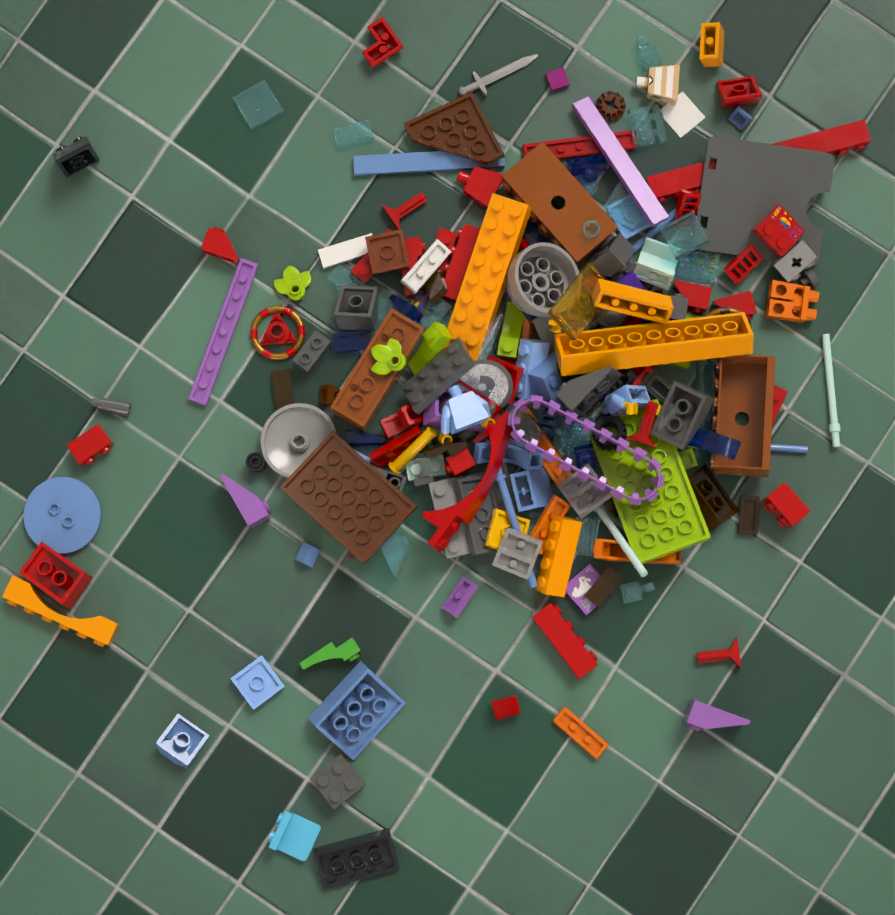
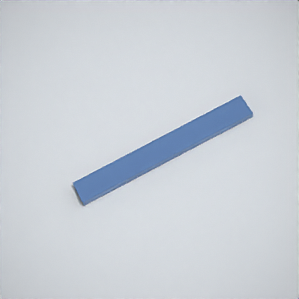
M444 151L353 156L354 176L474 169V167L483 169L505 167L504 158L486 165Z

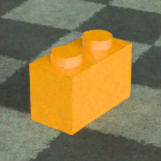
M720 22L701 23L699 59L704 67L723 66L725 31Z

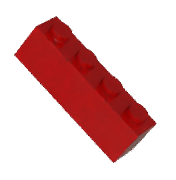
M464 224L463 229L459 228L456 239H459L457 246H452L449 255L452 257L450 264L446 263L443 274H446L445 282L448 292L441 299L456 304L480 232L479 228Z
M550 603L535 614L532 619L575 676L580 679L598 665L596 663L598 659L592 651L588 652L584 647L586 643L580 635L576 637L573 633L574 627L568 619L564 621L561 617L563 612L557 604L553 606Z

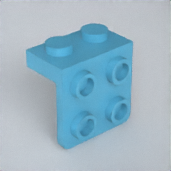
M286 810L284 814L280 813L276 824L279 826L276 832H271L267 840L270 842L269 848L275 851L278 849L301 861H306L321 830V826Z

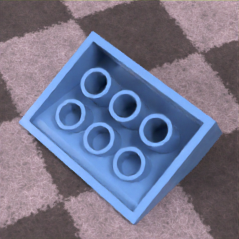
M360 661L308 719L354 761L401 710L406 702Z

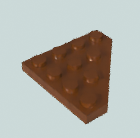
M472 92L404 123L414 143L486 165L505 157Z

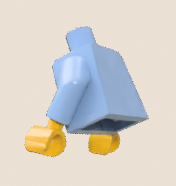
M459 385L448 389L452 398L447 400L442 408L441 434L438 437L442 445H444L446 437L447 442L452 443L453 439L449 435L450 432L455 434L478 424L486 428L488 422L495 425L494 419L490 418L491 413L487 401L475 395L473 391L463 394Z
M624 385L605 397L606 405L602 406L604 415L638 414V410L641 408L646 409L647 403L650 401L646 386ZM662 405L658 406L656 415H659Z

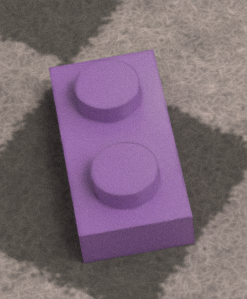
M463 576L441 608L458 618L479 586Z

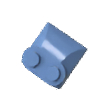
M177 714L154 746L161 754L175 764L187 768L210 735L180 714Z

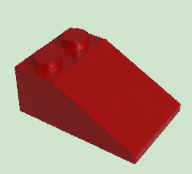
M42 541L19 572L23 577L69 609H71L93 578Z

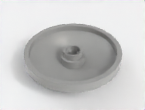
M305 403L289 404L275 411L266 421L261 433V450L268 465L277 474L288 478L331 431H334L336 434L337 432L331 419L321 409Z

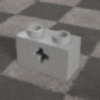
M798 239L782 257L776 258L771 263V266L784 281L793 282L800 277V272L804 268L808 269L815 263L814 260L817 256L802 239ZM793 258L798 259V260L796 261V262L798 263L797 266L792 265V264H793V261H792Z

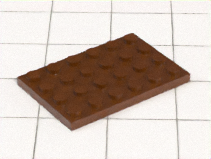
M331 431L280 486L290 498L364 565L417 509V506L334 431Z

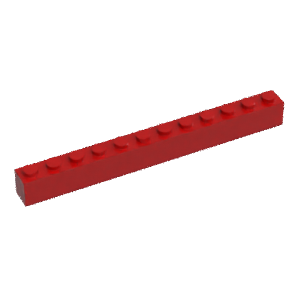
M864 119L773 143L772 145L841 156L847 154L852 149L860 151L867 148L866 146L870 143L871 139ZM716 159L710 160L709 169L715 170ZM704 162L646 177L645 181L660 203L666 202L671 197L678 199L680 189L700 192Z

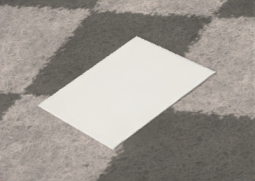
M683 91L678 95L676 105L667 104L658 111L680 138L705 118Z

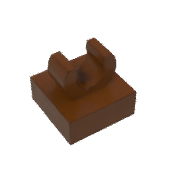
M331 384L320 386L318 405H332L335 400V393H339L340 389H335V385Z

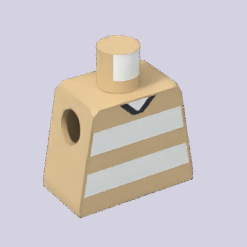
M680 65L650 67L647 77L637 76L636 88H647L646 98L676 105Z

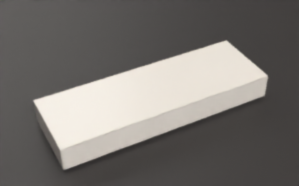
M372 233L318 249L323 269L363 257L368 252L365 237L372 236Z
M435 240L400 282L415 294L451 251L441 241Z

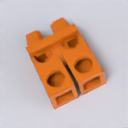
M772 280L769 283L767 296L769 301L766 304L765 319H778L797 323L816 320L817 310L809 309L808 302L818 303L819 292L810 290V286Z

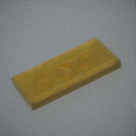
M591 263L584 266L547 312L572 341L579 337L601 309L594 306L592 292L598 278L605 279Z

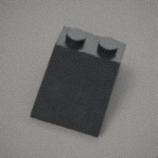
M87 136L78 137L72 144L61 146L53 153L57 165L67 178L100 160Z

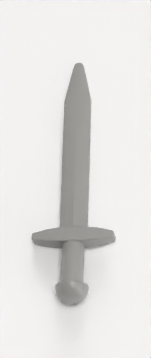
M538 54L523 57L482 78L474 71L473 78L475 82L465 87L461 86L459 88L460 96H464L477 89L487 96L486 85L527 66L538 57Z

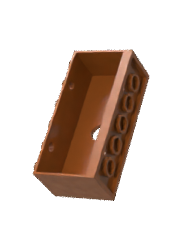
M543 141L502 175L501 188L506 195L509 196L511 194L515 201L533 207L529 221L539 226V232L544 238L548 237L552 241L551 244L565 250L572 257L577 267L616 235L618 226ZM560 196L565 200L564 208L557 210L552 207L551 201L554 197Z
M391 308L330 406L333 415L366 433L407 367L408 362L412 359L424 337L422 334L425 332V328ZM390 338L397 340L401 344L402 354L406 358L405 367L400 371H391L387 375L374 373L371 368L377 360L374 359L371 348L375 345L387 346ZM395 358L393 364L398 363L399 359Z
M736 355L717 359L716 375H719V378H715V394H718V397H714V412L717 415H713L712 430L716 431V434H712L711 450H715V453H711L710 469H714V474L768 477L771 454L775 356ZM739 413H745L749 417V422L744 426H740L735 422V417Z

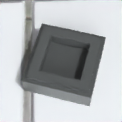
M431 475L414 478L415 488L428 486L429 483L434 482Z

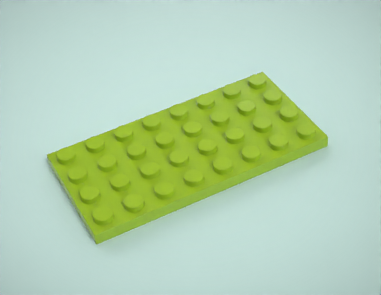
M658 399L652 400V402L660 405ZM645 408L639 409L638 414L615 415V417L618 416L623 420L627 429V437L638 434ZM655 415L652 428H653V426H654V424H655V421H656L658 415ZM609 426L604 428L613 433L612 438L616 437L618 431L615 427ZM588 432L609 486L615 489L621 486L624 488L623 493L631 497L633 492L639 493V498L646 497L644 493L646 489L655 490L656 484H652L651 479L657 476L654 470L650 472L647 469L649 464L642 459L639 462L634 461L635 455L626 450H623L622 453L614 451V449H611V451L605 449L604 451L594 442L592 432ZM649 434V437L657 447L626 438V441L630 442L628 447L634 450L637 447L647 452L646 456L653 459L655 457L662 467L659 471L661 475L665 476L663 488L656 490L659 495L650 503L646 500L641 501L640 506L628 505L629 500L625 498L619 501L612 497L630 547L642 564L711 539L676 446L652 434Z

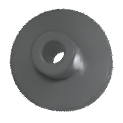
M811 268L803 272L804 278L799 281L802 286L809 285L811 288L820 284L816 273Z

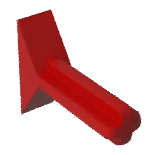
M419 193L395 210L382 205V208L397 230H400V219L426 203L427 198L423 193Z
M648 401L638 434L625 438L657 447L649 437L659 406L657 403Z
M735 637L730 648L698 652L696 654L699 664L732 660L742 669L737 637Z

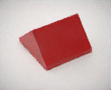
M754 76L716 81L721 110L737 108L738 106L758 105L762 98V93Z

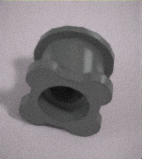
M460 431L455 433V435L467 443L471 438L477 436L475 433L478 431Z

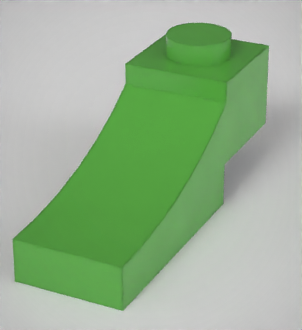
M353 638L337 648L333 642H330L299 664L303 670H306L317 663L330 659L343 658L344 661L349 660L352 662L360 656L358 653L361 649Z

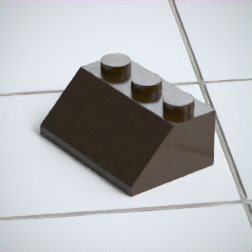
M706 464L688 476L709 532L739 511Z

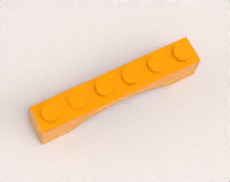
M13 575L2 596L7 599L6 603L15 607L19 604L24 607L23 611L32 615L35 612L42 615L41 619L52 623L54 620L59 623L58 627L67 631L71 628L77 631V636L84 639L91 637L95 639L93 643L104 647L105 644L111 645L120 624L103 616L77 619L61 615L42 600L33 584Z

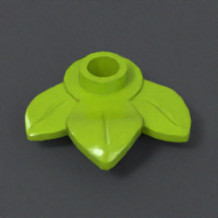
M287 266L283 272V278L273 281L274 287L280 294L288 295L290 299L298 301L304 297L306 288L311 283V275L309 271L300 274L295 267Z
M390 338L387 346L375 345L371 348V353L374 359L377 360L371 368L374 373L387 375L391 371H400L405 367L406 358L402 354V346L397 340ZM398 358V363L393 364V360Z

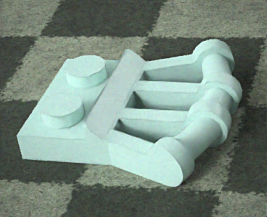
M423 425L419 428L424 432L429 426ZM433 428L437 435L441 434L440 429ZM408 430L404 431L403 433H401V434H399V435L393 436V438L399 437L400 435L404 434V433L407 432ZM418 453L406 465L408 481L430 475L433 477L445 476L446 470L443 453L433 459L428 458L423 453Z

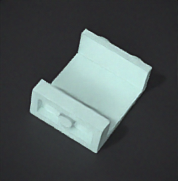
M646 237L634 273L639 280L668 290L682 250Z

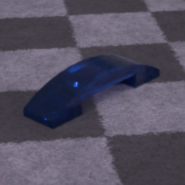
M698 428L686 447L696 448L714 453L720 457L735 460L741 442Z

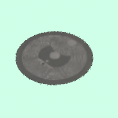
M487 359L474 360L476 365L461 377L460 380L503 408L510 400L513 392V381L510 373L498 362ZM458 382L454 384V386L459 385L462 392H470V390H468ZM488 403L490 413H495L497 408Z

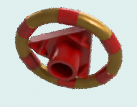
M286 306L265 308L256 315L250 328V338L254 348L259 354L271 360H284L296 354L302 347L306 335L305 326L299 314ZM278 312L294 319L298 329L297 340ZM274 313L259 343L258 325L262 319ZM295 343L293 347L283 353H273L262 347Z

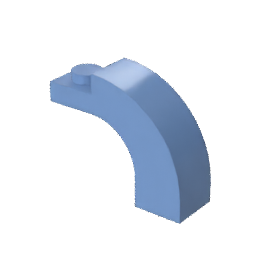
M490 438L486 439V442L475 443L473 460L477 464L488 463L491 455ZM510 439L503 462L518 465L525 470L542 468V453L537 451L533 454L524 448L526 444L523 442L517 444L515 440Z

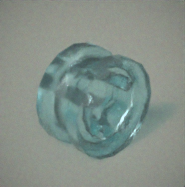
M589 220L584 224L583 234L585 237L593 239L599 235L600 225L597 221ZM589 225H592L593 228L597 229V231L594 230V234H590V231H586V228H589Z

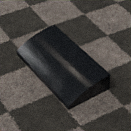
M389 828L314 848V855L324 889L400 869Z

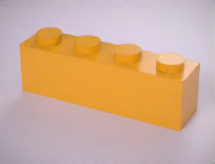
M599 278L592 292L595 307L663 324L668 323L674 309L671 296Z
M553 515L548 539L545 543L543 559L540 564L539 576L536 580L538 586H536L535 590L545 595L565 597L582 522L573 518Z

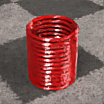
M516 695L491 701L497 721L521 714Z

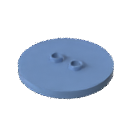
M56 477L42 482L31 492L24 507L23 517L28 535L38 546L42 541L59 554H68L84 548L94 539L101 524L102 513L99 500L90 487L74 478Z

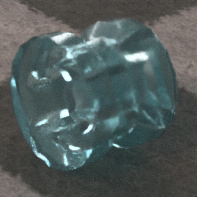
M590 177L582 179L580 181L581 186L593 198L597 191L596 181Z

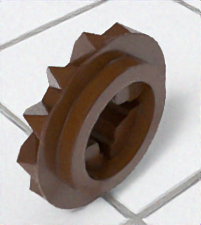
M610 90L609 92L602 93L597 98L596 108L604 120L614 121L624 114L626 104L624 97L619 95L618 92ZM614 100V106L616 108H611L607 112L608 105L606 103H610Z

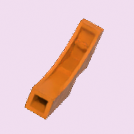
M595 539L593 544L594 558L605 561L631 562L616 540ZM682 550L644 564L681 565Z

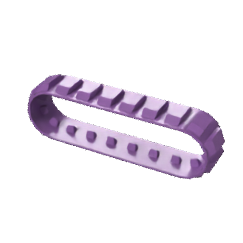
M531 395V399L525 401L521 398L513 405L515 408L514 413H509L508 426L513 427L510 435L517 444L520 442L526 444L524 448L529 452L535 454L539 451L543 454L542 459L551 464L554 460L559 462V468L568 473L571 470L577 472V478L584 482H587L588 479L595 482L593 487L604 491L605 488L612 491L610 496L619 501L625 498L629 500L628 505L640 506L641 501L644 500L650 503L659 495L656 490L664 486L665 475H661L659 471L662 466L655 457L653 459L646 456L647 452L637 447L634 450L628 447L630 442L621 437L618 441L611 437L613 433L604 428L601 431L595 429V423L586 418L582 422L577 419L578 414L569 409L567 412L560 410V404L553 400L547 403L543 401V396ZM529 404H533L534 409H539L540 405L548 408V414L553 416L555 412L566 418L565 423L568 425L574 422L583 427V433L588 434L591 431L600 436L599 441L604 444L606 441H609L617 446L616 451L622 453L623 450H626L635 455L634 461L639 462L641 459L649 464L647 469L650 472L654 470L657 476L651 479V483L656 484L655 490L646 489L644 491L646 497L639 498V493L633 492L632 497L623 493V487L618 486L615 489L606 484L607 478L601 476L598 480L588 474L590 469L584 467L580 470L571 465L572 459L567 457L564 461L554 456V449L550 448L548 451H545L537 446V440L532 439L531 442L522 438L525 434L522 429L516 431L514 424H520L521 418L516 417L519 411L522 413L528 410L526 406Z

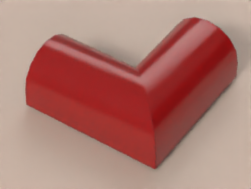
M383 16L367 26V29L377 42L364 50L362 55L373 69L402 50L404 46Z

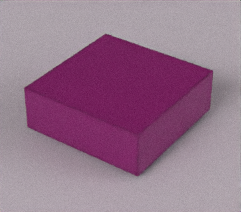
M564 67L546 73L551 92L570 85Z

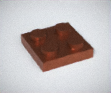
M402 229L365 237L373 275L410 268Z

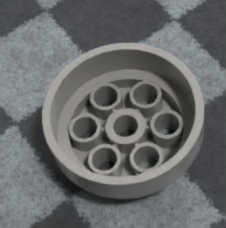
M542 242L530 245L514 257L509 267L506 285L508 294L517 308L529 315L548 318L564 312L575 303L580 292L581 281L579 270L572 257L561 247Z

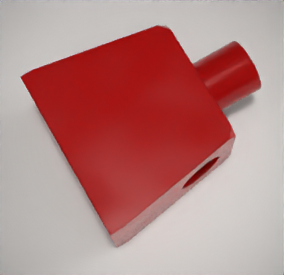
M474 167L471 175L461 170L456 181L465 184L463 194L487 210L492 193L497 194L501 186L503 174Z

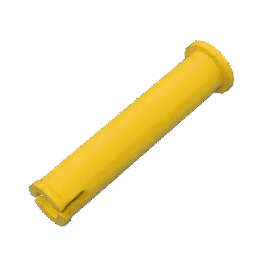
M428 427L398 458L388 464L391 471L400 474L401 470L437 436L436 431Z

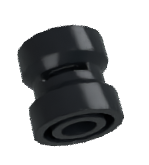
M253 452L247 456L246 465L252 472L260 473L266 467V460L262 454Z

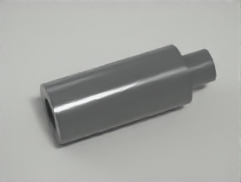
M100 397L99 400H92V406L98 407V411L129 416L131 411V403L104 397Z

